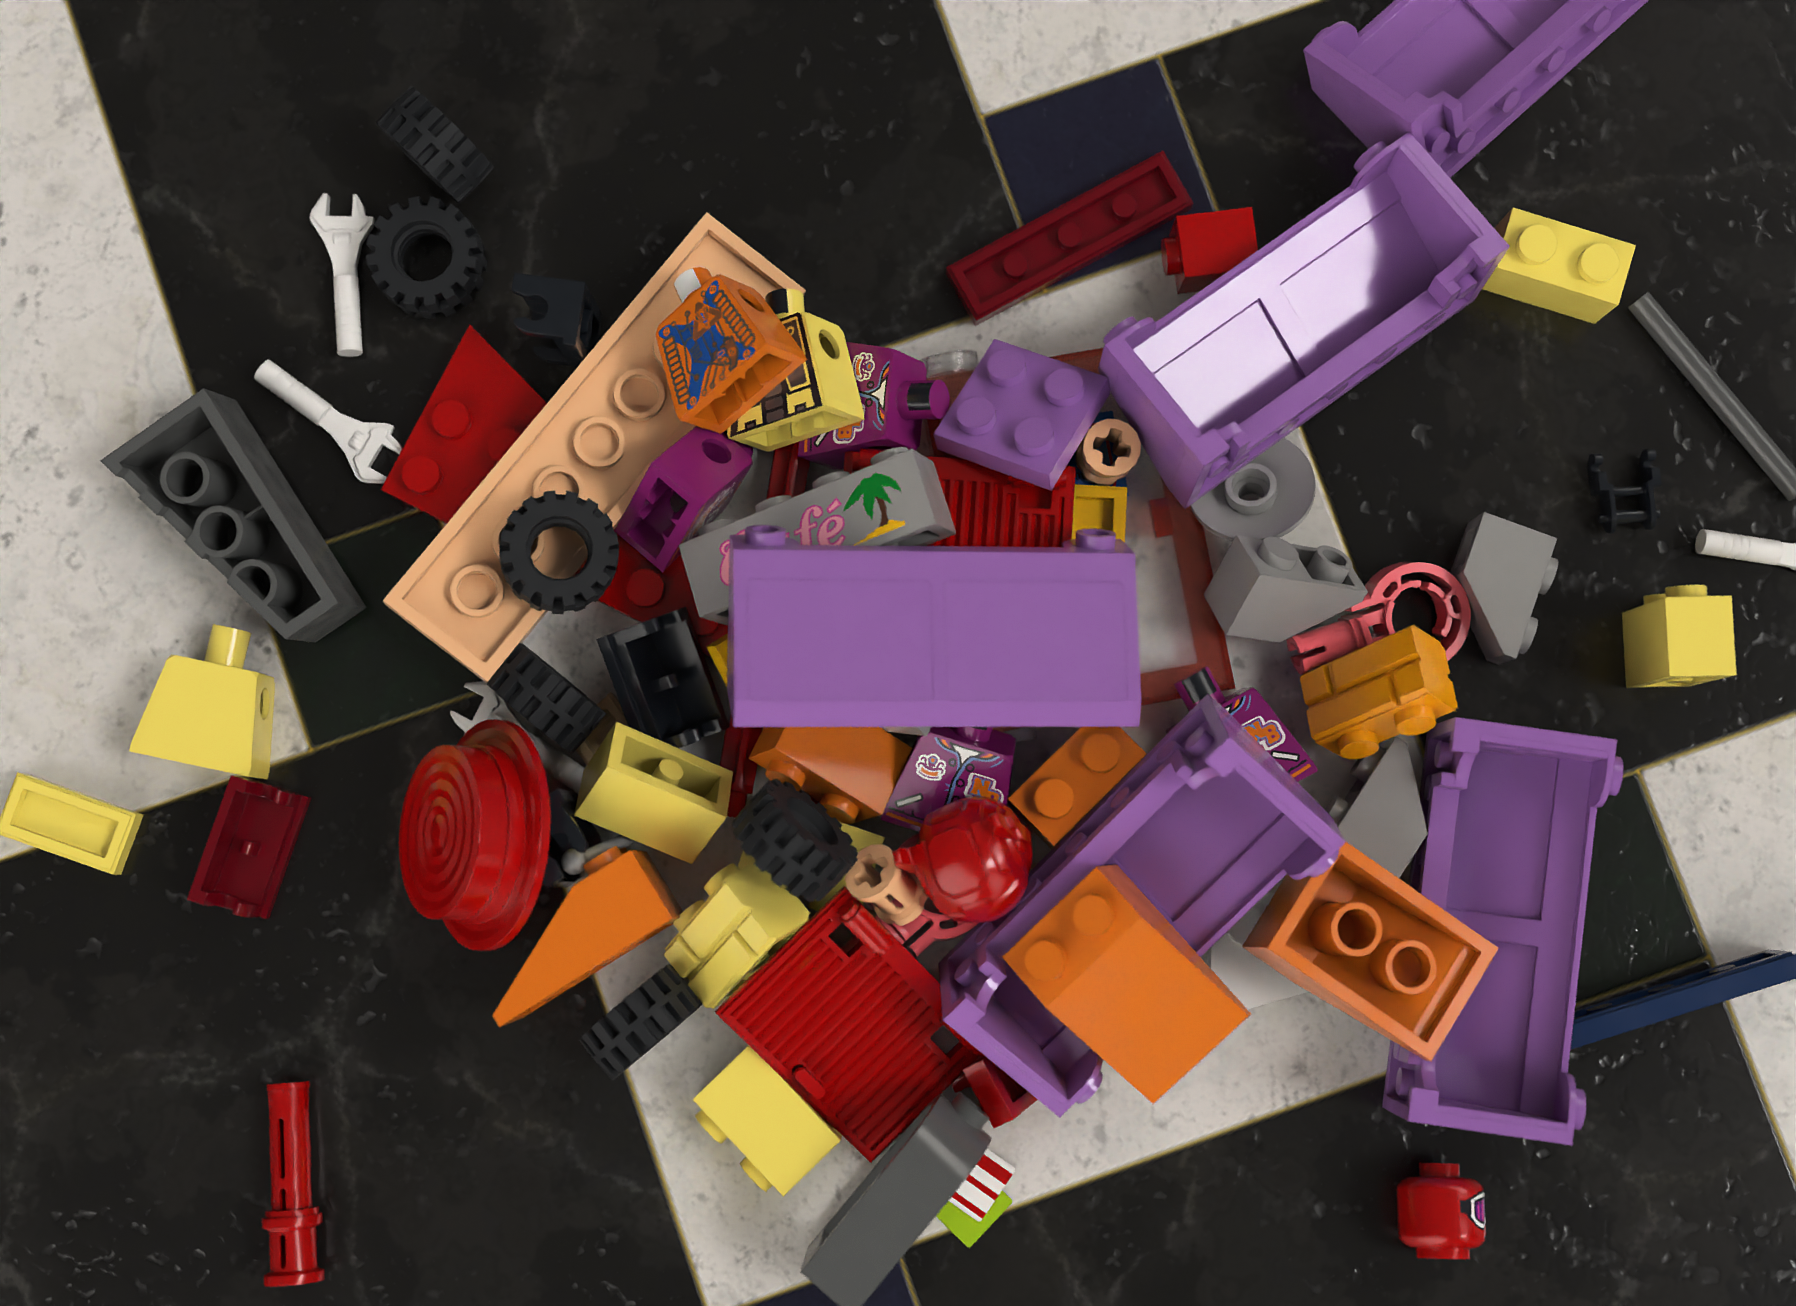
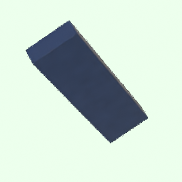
M1768 949L1574 1011L1570 1050L1796 979V954L1791 951Z

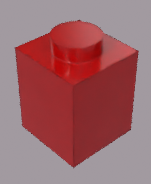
M1252 207L1176 216L1169 237L1162 238L1161 241L1164 273L1166 276L1175 275L1177 294L1201 291L1258 251Z

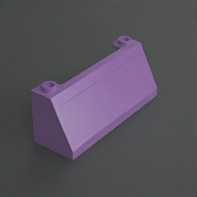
M1394 0L1358 33L1356 28L1346 21L1337 22L1330 27L1322 29L1303 51L1312 90L1368 149L1380 141H1384L1389 146L1404 134L1410 132L1451 178L1649 0Z
M1407 132L1389 146L1384 141H1380L1370 147L1355 162L1354 168L1358 173L1349 187L1160 320L1155 322L1151 317L1137 321L1133 316L1128 317L1117 324L1105 336L1103 340L1105 345L1098 366V372L1100 375L1109 377L1111 394L1131 427L1137 432L1141 444L1166 486L1184 509L1473 302L1509 249L1508 243L1410 132Z
M775 525L748 526L745 528V535H730L727 691L734 727H1139L1141 682L1135 553L1121 539H1116L1115 532L1094 528L1077 530L1076 539L1064 541L1062 547L799 545L797 540L786 537V529Z
M1207 694L1029 872L1028 885L1024 895L1009 913L994 921L978 923L938 963L943 1021L1058 1117H1061L1075 1102L1078 1104L1084 1103L1097 1091L1103 1079V1074L1100 1071L1103 1059L1045 1008L1002 958L1003 955L1096 866L1117 864L1201 957L1286 874L1293 879H1302L1307 876L1317 877L1323 874L1335 862L1339 854V848L1346 841L1327 811L1224 707Z
M1458 717L1437 723L1433 729L1427 732L1419 797L1428 834L1412 858L1409 886L1499 949L1431 1062L1425 1061L1390 1040L1382 1108L1410 1122L1572 1145L1574 1129L1580 1130L1584 1123L1586 1095L1583 1089L1576 1088L1574 1077L1568 1073L1596 813L1597 808L1605 804L1608 795L1616 796L1618 794L1623 778L1622 758L1615 756L1616 739Z

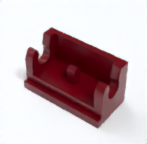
M231 775L187 900L204 906H219L233 911L232 914L236 916L269 919L311 797L253 778Z

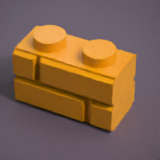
M1411 625L1300 676L1304 702L1309 707L1306 710L1310 734L1315 743L1342 758L1361 759L1376 753L1379 749L1378 743L1399 734L1407 736L1419 735L1433 729L1437 718L1456 711L1458 708L1453 683L1448 678L1450 670L1445 648L1441 645L1440 641L1417 626Z

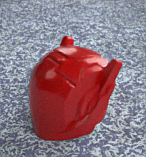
M980 796L959 798L936 809L934 812H930L925 816L921 824L917 844L907 849L899 848L892 851L895 867L914 874L919 879L928 897L942 914L958 922L970 923L994 921L1009 913L1021 900L1027 888L1033 855L1031 831L1021 824L1012 809L999 800Z

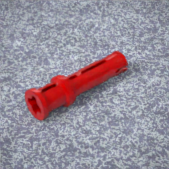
M310 1081L267 1084L271 1210L265 1211V1217L262 1218V1228L269 1231L270 1272L263 1275V1282L266 1287L302 1285L325 1280L324 1269L317 1267L316 1226L323 1223L322 1212H319V1206H312L309 1122Z

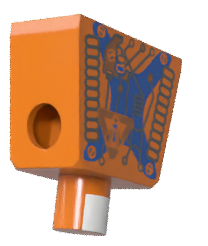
M695 267L686 270L675 280L674 287L682 304L658 325L655 335L678 419L722 434L802 365L807 358L759 292L721 274L711 276L706 268Z

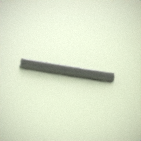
M1647 292L1630 305L1628 309L1787 500L1791 501L1796 498L1795 466L1653 296Z

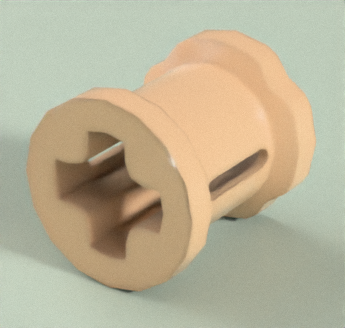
M1105 419L1094 424L1087 431L1076 450L1075 463L1082 471L1084 479L1097 486H1110L1117 480L1124 478L1129 470L1136 465L1140 456L1141 442L1138 434L1130 424L1119 419ZM1104 440L1114 443L1113 453L1121 456L1111 466L1103 464L1102 452L1095 450L1099 448Z
M875 844L861 849L856 856L858 858L857 862L845 875L846 888L858 900L873 903L875 913L887 924L903 926L915 920L922 913L928 898L919 879L914 874L895 867L893 850L890 847ZM872 864H878L883 870L879 873L872 867ZM892 899H897L902 904V907H897L891 902Z

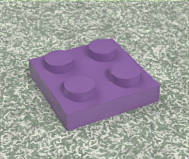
M994 339L934 432L936 447L943 452L1052 491L1109 397V377Z

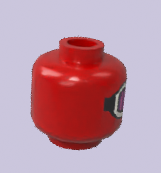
M1419 1163L1420 1177L1405 1178L1397 1186L1398 1235L1400 1240L1405 1245L1416 1248V1258L1470 1259V1249L1481 1246L1486 1239L1483 1186L1474 1179L1460 1177L1459 1164Z

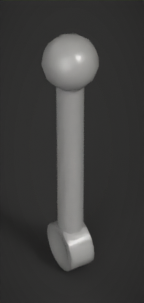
M619 835L588 848L585 853L569 849L561 856V868L570 875L579 874L584 870L583 865L614 846L621 849L637 841Z

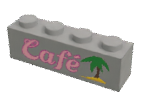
M906 447L891 448L873 456L870 460L871 466L851 474L846 471H840L824 475L812 483L813 490L793 498L789 495H781L766 499L755 506L756 513L737 521L734 519H721L702 526L698 530V537L679 545L699 617L728 625L730 535H745V528L748 526L775 525L786 529V537L797 540L799 545L927 546L957 534L934 462L913 449L908 450Z

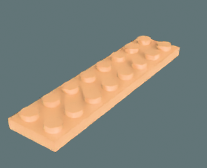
M707 212L383 600L388 608L485 681V683L489 682L517 645L523 643L548 612V610L544 609L541 611L530 607V604L525 600H520L513 593L512 588L506 582L499 558L500 538L502 529L504 530L511 513L514 510L520 509L523 501L532 496L536 499L542 497L543 492L555 490L556 494H566V491L578 493V497L587 501L590 498L597 503L598 509L603 514L607 513L613 522V529H615L650 464L696 427V425L681 421L677 417L655 335L658 325L682 304L674 287L677 277L691 268L703 267L709 270L711 276L721 274L754 288L764 299L769 292L778 289H796L801 291L803 296L806 290ZM552 527L544 530L535 538L531 547V558L534 566L543 575L552 579H566L576 575L584 567L588 558V549L584 539L576 531L566 527Z

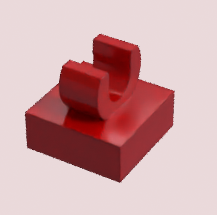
M985 1055L977 1058L963 1069L964 1074L952 1084L955 1093L967 1087L973 1089L981 1104L979 1108L989 1116V1121L993 1128L1014 1120L1038 1100Z

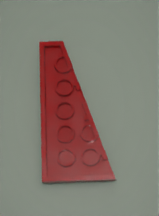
M471 325L468 326L381 488L386 494L445 524L449 522L547 404ZM617 534L619 560L616 573L603 596L597 601L640 623L686 607L704 656L712 659L706 646L728 634V625L699 617L682 555L664 572H661Z

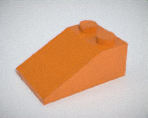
M1347 842L1339 848V854L1335 862L1323 874L1317 877L1307 876L1302 879H1293L1287 874L1242 946L1293 983L1425 1061L1430 1062L1433 1060L1499 949Z
M614 846L583 865L588 877L573 885L492 1015L499 1027L523 1019L670 927L675 920L680 918L679 915L683 910L647 851H627L626 847L618 849L617 846Z
M1117 864L1096 866L1002 956L1046 1009L1152 1104L1165 1095L1251 1015L1248 1009Z

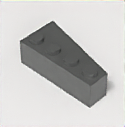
M203 388L100 460L115 476L123 478L140 494L138 498L156 515L164 517L186 539L184 542L201 559H207L228 579L227 583L285 639L316 643L367 608L235 399Z

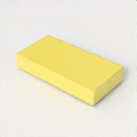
M17 772L0 816V835L113 875H121L144 815L27 773Z

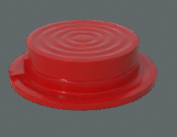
M488 719L479 722L469 729L456 746L440 745L435 747L424 756L410 780L401 813L399 859L407 895L421 915L429 919H442L454 939L470 950L491 951L501 948L509 943L522 929L532 912L541 889L550 843V799L541 758L528 734L511 721Z

